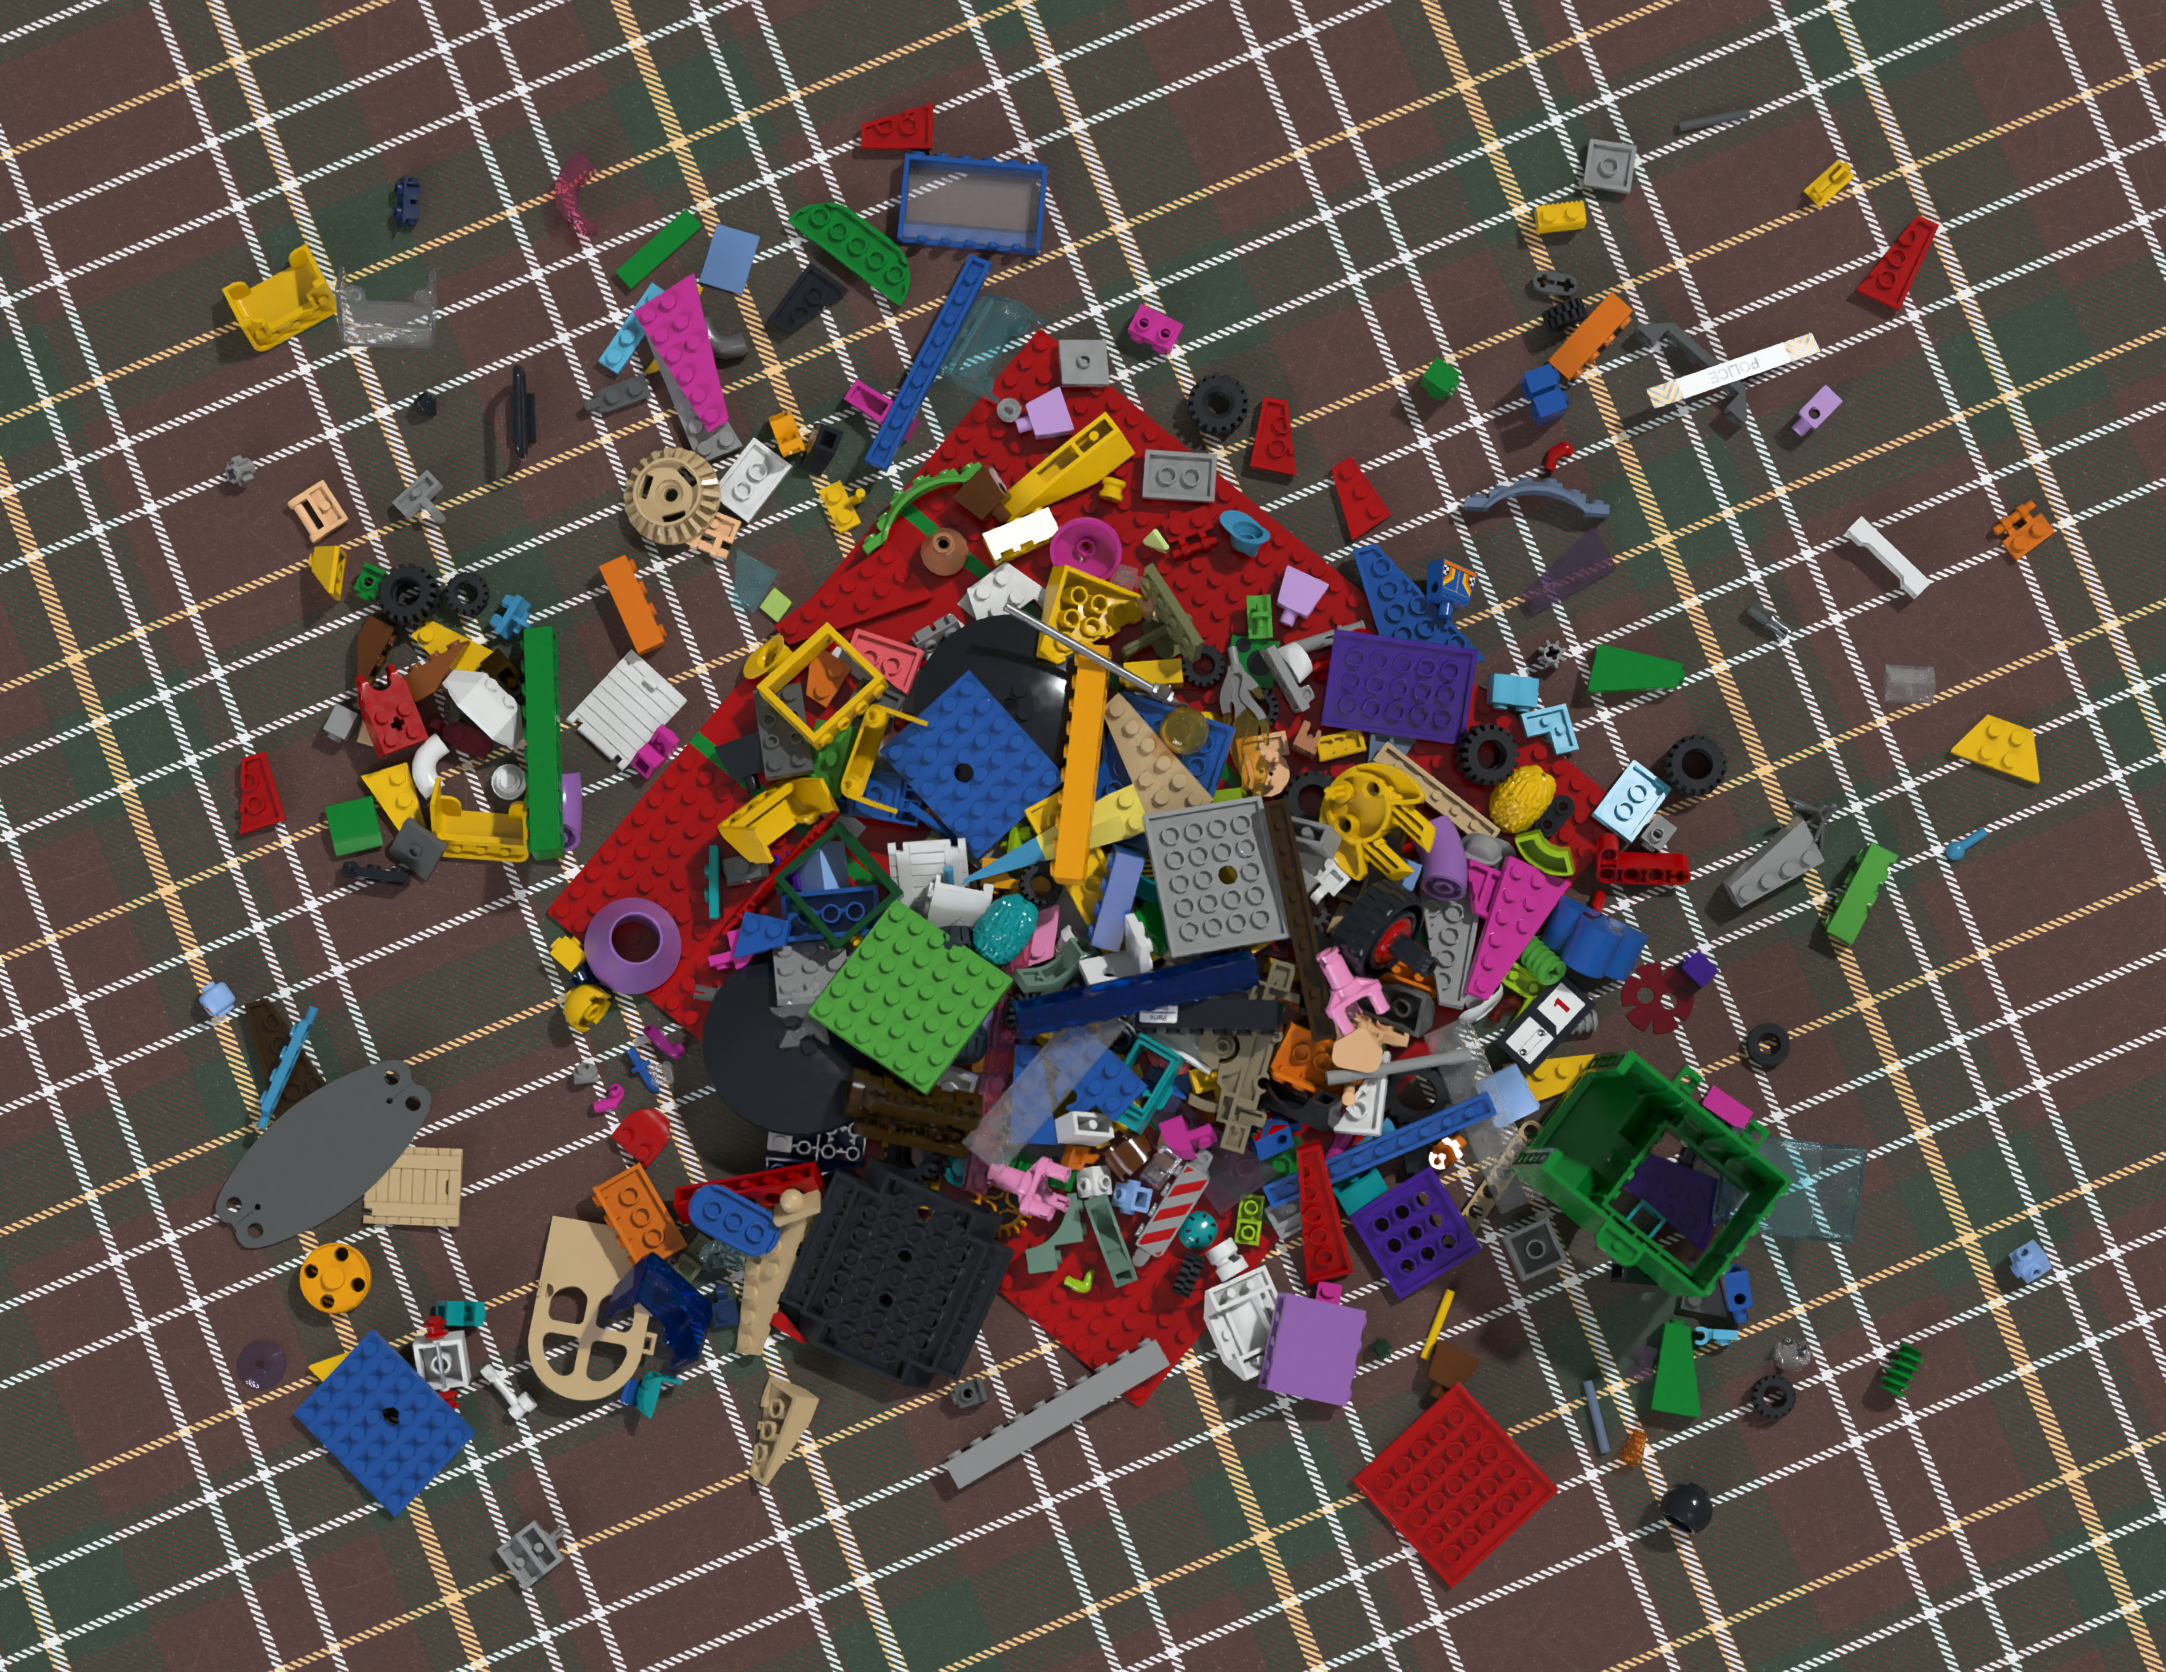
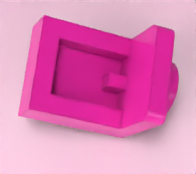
M1323 1281L1318 1282L1315 1300L1339 1305L1342 1285Z

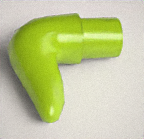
M1094 1270L1088 1271L1083 1281L1067 1276L1063 1284L1071 1287L1074 1291L1086 1293L1092 1287Z

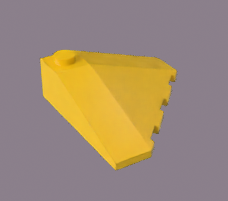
M1068 565L1053 566L1046 587L1041 621L1081 644L1093 645V642L1101 637L1106 639L1121 631L1120 627L1127 623L1134 624L1140 621L1142 611L1136 605L1138 597L1143 601H1147L1145 596ZM1039 633L1037 657L1060 664L1066 660V656L1075 652L1046 634Z

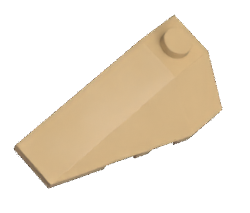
M774 1376L769 1377L761 1399L760 1406L764 1407L762 1422L758 1421L757 1429L760 1430L759 1443L754 1446L750 1475L766 1486L811 1422L819 1398L805 1388Z

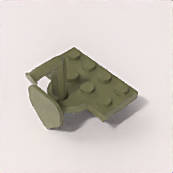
M1152 563L1146 566L1142 577L1141 591L1146 599L1150 598L1153 602L1156 617L1150 622L1147 620L1143 622V636L1122 647L1119 663L1123 667V663L1133 662L1132 655L1150 645L1161 659H1172L1182 654L1185 658L1188 657L1191 663H1194L1201 657L1204 641L1192 624L1193 618L1190 614L1184 612L1155 565Z

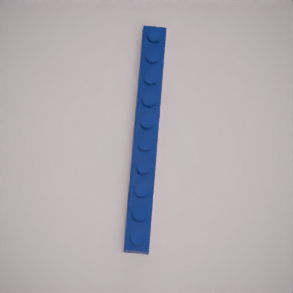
M973 254L969 255L864 459L866 463L886 472L888 471L993 267L992 262Z
M1488 1091L1325 1159L1331 1184L1496 1115L1497 1112ZM1298 1171L1263 1185L1272 1209L1299 1198Z

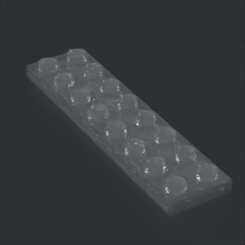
M1089 994L982 1118L979 1128L971 1131L962 1143L1001 1175L1128 1025L1100 1001L1093 1000L1091 994Z
M1469 1016L1424 1034L1423 1037L1431 1055L1445 1053L1449 1050L1470 1048L1471 1062L1436 1066L1445 1082V1087L1448 1090L1452 1104L1455 1105L1488 1091L1495 1107L1496 1115L1463 1129L1500 1214L1543 1196L1508 1169L1525 1145Z

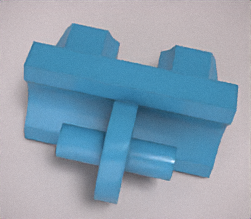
M507 594L501 606L507 609L503 617L498 614L493 615L489 624L495 629L497 634L510 641L514 633L519 634L522 627L526 629L531 628V625L526 621L530 616L528 610L532 604L519 595L511 596Z

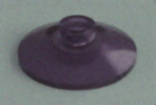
M258 1340L248 1344L238 1358V1372L242 1380L253 1388L266 1389L276 1385L283 1378L286 1371L287 1362L285 1354L277 1344L271 1341ZM257 1361H264L265 1366L263 1369L257 1368Z

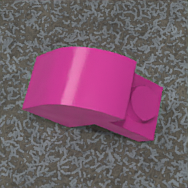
M661 724L651 739L637 751L630 764L648 780L674 754L680 739L672 730Z
M740 929L727 932L731 951L708 957L711 968L716 967L717 971L731 968L730 963H735L736 970L754 959L755 954L744 956L745 958L741 959L734 957Z
M1182 1115L1159 1123L1164 1141L1171 1152L1181 1159H1197L1196 1149L1208 1148L1212 1143L1218 1141L1210 1124L1189 1131Z

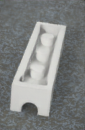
M1862 516L1845 532L1857 546H1865L1900 579V587L1913 599L1931 583Z

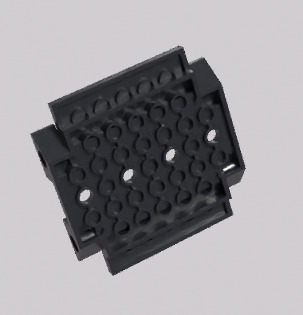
M871 1155L861 1176L863 1180L842 1170H836L820 1206L821 1211L816 1215L780 1301L801 1310L796 1328L811 1344L903 1386L928 1389L935 1372L958 1381L1016 1251L991 1239L995 1238L1004 1215L965 1197L959 1196L958 1200L947 1196L914 1181V1174ZM920 1207L929 1208L931 1217L927 1219L921 1218L918 1214V1209ZM902 1250L909 1251L912 1255V1260L909 1262L902 1261L899 1257V1252ZM884 1293L891 1295L893 1303L884 1305L880 1301V1295ZM865 1336L872 1338L874 1346L871 1348L864 1347L861 1343V1338Z

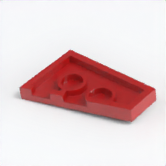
M933 102L916 109L905 110L900 114L886 116L861 124V150L933 151Z
M1264 396L1250 468L1297 477L1288 401Z
M1351 456L1331 469L1352 542L1392 515Z

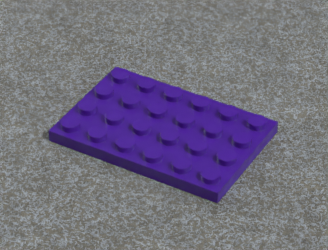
M1334 629L1320 725L1459 745L1456 740L1458 737H1463L1461 733L1466 730L1478 650Z

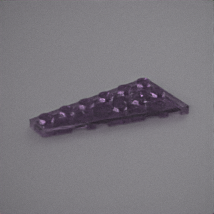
M1157 1082L1151 1084L1147 1089L1150 1094H1152L1157 1086ZM1173 1094L1162 1110H1156L1151 1118L1160 1132L1159 1123L1182 1115L1187 1123L1189 1131L1207 1124L1211 1125L1218 1141L1205 1148L1213 1154V1158L1207 1170L1209 1171L1210 1180L1203 1192L1219 1215L1280 1174L1279 1171L1264 1160L1259 1161L1256 1155L1246 1147L1244 1154L1220 1148L1224 1131ZM1141 1095L1137 1100L1145 1106L1149 1097ZM1179 1158L1183 1164H1185V1162L1187 1161L1185 1159Z

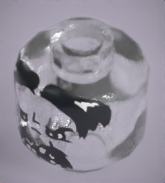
M1785 1337L1781 1342H1777L1773 1360L1777 1361L1779 1368L1799 1372L1804 1365H1809L1811 1351H1807V1344L1804 1341Z

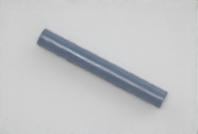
M1585 1381L1583 1385L1601 1453L1610 1452L1593 1381Z

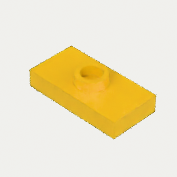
M1352 729L1320 737L1316 746L1319 763L1367 751L1362 731Z

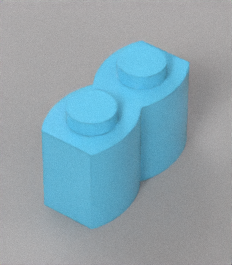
M1506 674L1488 675L1486 704L1493 705L1495 710H1507V707H1513L1515 712H1530V709L1537 708L1539 679Z

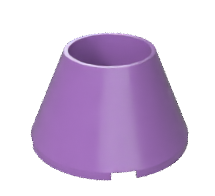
M624 898L609 903L594 916L586 931L584 951L590 970L602 984L620 993L641 994L661 986L673 974L681 955V937L675 921L661 906L642 898ZM629 922L645 925L656 938V953L650 959L639 963L628 962L622 959L615 952L611 941L612 933L617 927Z

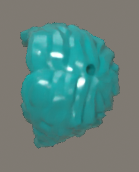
M1019 894L1005 895L995 900L986 909V912L980 916L972 930L975 952L979 953V956L992 965L1007 964L1010 961H1014L1023 948L1026 947L1032 934L1035 932L1038 919L1036 906Z

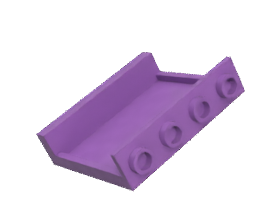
M1278 1292L1258 1388L1346 1407L1352 1394L1350 1388L1352 1378H1354L1357 1371L1355 1363L1357 1354L1360 1353L1362 1347L1360 1339L1362 1330L1365 1329L1367 1323L1366 1311Z

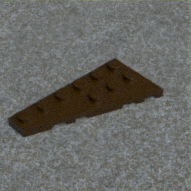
M264 998L244 1004L266 1086L269 1090L272 1084L269 1081L270 1076L275 1068H279L282 1061L279 1059L281 1051L285 1045L289 1046L292 1037H289L291 1030L270 999ZM303 1048L274 1110L276 1120L305 1097L327 1085Z

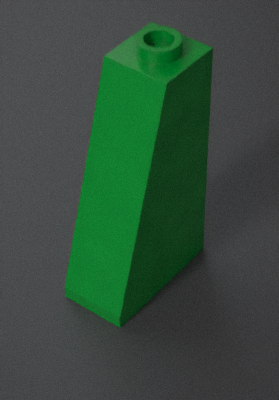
M1598 644L1586 693L1605 694L1676 690L1678 684H1683L1686 671L1682 670L1683 663Z
M1670 1318V1322H1663L1649 1409L1700 1418L1690 1326H1684L1683 1320Z

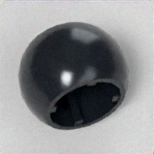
M1691 1482L1688 1485L1677 1483L1663 1494L1660 1502V1514L1673 1526L1694 1535L1700 1533L1710 1523L1713 1516V1503L1707 1498V1491Z

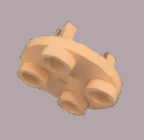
M1261 749L1253 752L1245 760L1242 767L1244 786L1253 794L1261 795V797H1272L1279 794L1287 786L1290 778L1289 766L1286 760L1278 752L1271 749Z

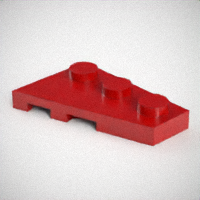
M263 751L242 758L240 835L287 820L267 753Z

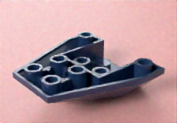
M854 1121L834 1131L812 1136H787L768 1132L765 1171L816 1162L822 1176L835 1173L837 1169L843 1171L864 1166L866 1138L855 1133L853 1129Z

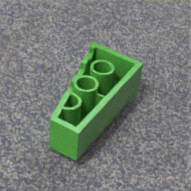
M1874 843L1865 847L1864 850H1859L1854 860L1857 862L1854 871L1849 870L1844 880L1847 886L1843 893L1838 892L1833 902L1836 908L1833 914L1828 913L1822 926L1826 927L1823 932L1824 934L1848 946L1853 944L1868 915L1866 913L1867 910L1871 909L1877 898L1878 888L1882 887L1889 875L1887 870L1889 865L1896 862L1898 855Z

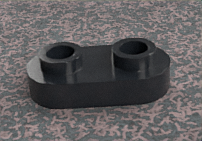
M1567 795L1555 797L1551 805L1547 807L1543 815L1535 822V830L1541 829L1544 838L1554 836L1575 810L1574 801ZM1559 803H1565L1567 810L1561 811L1558 807ZM1544 821L1551 822L1552 826L1550 829L1543 827Z

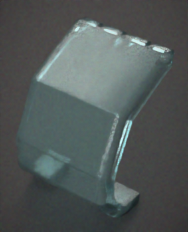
M1736 1126L1728 1128L1738 1137L1743 1130L1742 1127ZM1751 1133L1749 1137L1755 1140L1759 1134ZM1768 1136L1757 1152L1792 1180L1788 1184L1790 1189L1781 1199L1778 1198L1773 1204L1775 1209L1767 1218L1764 1217L1758 1224L1760 1225L1758 1232L1804 1240L1850 1244L1855 1239L1856 1218H1858L1861 1200L1859 1197L1862 1194L1865 1175L1863 1172L1866 1169L1868 1156L1866 1149L1861 1146L1824 1144ZM1720 1174L1712 1220L1713 1223L1726 1226L1747 1196Z

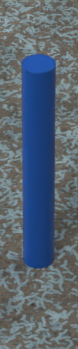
M911 801L906 802L904 805L905 810L958 846V838L949 828Z

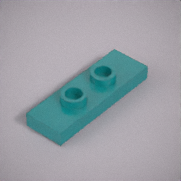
M709 846V864H705V878H709V888H705V902H709L710 920L721 919V849L718 846Z

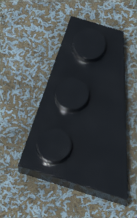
M809 263L768 321L789 335L848 293L849 290L812 263Z

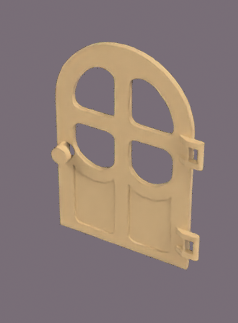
M553 1216L529 1332V1357L538 1377L555 1393L580 1401L601 1399L615 1393L631 1379L638 1368L642 1354L650 1356L654 1354L657 1334L647 1332L657 1275L658 1273L669 1275L672 1256L667 1258L665 1269L659 1268V1263L641 1273L639 1268L634 1270L629 1263L627 1257L631 1254L626 1247L621 1249L615 1236L618 1235L615 1227L609 1228L605 1224ZM567 1287H577L586 1294L587 1307L581 1324L556 1321L550 1318L551 1300L559 1290ZM618 1294L628 1299L633 1305L635 1312L632 1328L628 1332L602 1329L596 1325L599 1306L605 1297ZM556 1333L579 1339L575 1367L570 1375L562 1376L555 1373L547 1362L543 1349V1339L546 1334ZM646 1338H652L649 1350L644 1349ZM595 1341L625 1346L627 1349L626 1358L614 1374L603 1381H592L587 1377L591 1347Z

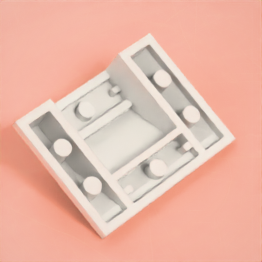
M1265 1265L1205 1291V1323L1223 1363L1244 1381L1261 1374L1278 1294Z

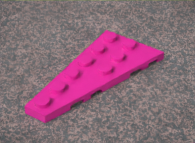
M692 273L633 311L706 430L708 433H711L730 421L719 380V373L714 359V352L701 305L702 302L695 274Z
M1512 856L1505 857L1463 990L1464 993L1483 1001L1491 997L1571 882L1555 875L1547 874Z

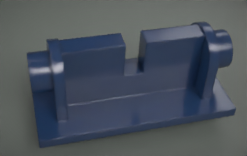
M404 175L395 183L394 194L397 196V205L394 207V219H397L396 227L401 226L405 222H407V226L414 227L416 222H419V205L410 204V200L419 201L420 183H417V178H408L407 181V175Z

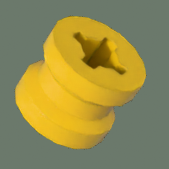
M1103 477L1102 483L1104 486L1099 492V497L1113 502H1122L1123 496L1121 492L1125 488L1126 482L1111 477Z

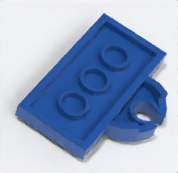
M1079 1020L1044 1054L1061 1071L1056 1079L1054 1088L1058 1102H1063L1065 1094L1069 1091L1077 1093V1100L1072 1104H1068L1065 1108L1070 1112H1090L1098 1106L1115 1123L1149 1088Z

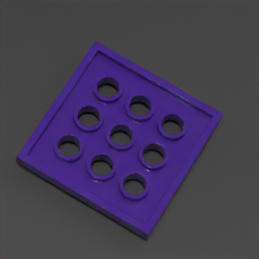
M1429 1166L1348 1216L1399 1299H1402L1483 1249L1432 1166ZM1421 1192L1429 1196L1430 1201L1426 1206H1421L1417 1202V1195ZM1399 1205H1404L1409 1209L1407 1218H1400L1397 1215L1396 1209ZM1437 1213L1442 1217L1441 1226L1435 1227L1430 1223L1429 1218L1431 1214ZM1382 1217L1388 1221L1389 1227L1387 1230L1381 1231L1376 1227V1220ZM1411 1226H1418L1421 1229V1238L1413 1239L1410 1236L1409 1229ZM1450 1234L1455 1238V1245L1449 1248L1443 1244L1442 1238L1444 1235ZM1396 1238L1401 1242L1402 1247L1400 1251L1394 1252L1389 1248L1390 1239ZM1424 1247H1431L1434 1250L1435 1257L1432 1260H1427L1422 1256ZM1409 1259L1413 1261L1414 1270L1412 1272H1405L1402 1269L1401 1264L1403 1260Z

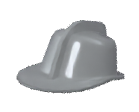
M1476 832L1467 834L1462 838L1466 859H1473L1500 872L1505 857L1512 856L1516 858L1513 846L1502 839Z

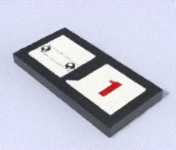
M1563 976L1557 983L1548 985L1495 1041V1045L1531 1076L1596 1007V1004L1568 978Z

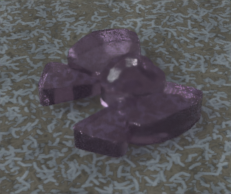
M1635 1346L1629 1353L1641 1358L1639 1360L1640 1366L1627 1367L1628 1373L1631 1377L1636 1376L1640 1380H1654V1359L1658 1356L1659 1351L1651 1346Z

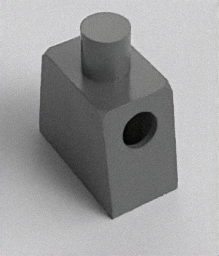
M743 856L724 859L720 864L725 888L765 880L770 875L767 863L755 864L754 862H748Z

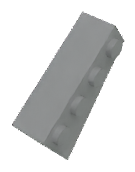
M1795 815L1782 830L1780 829L1774 835V838L1765 846L1759 848L1756 854L1723 881V884L1732 902L1742 908L1825 861L1816 843L1813 841V837L1804 819Z

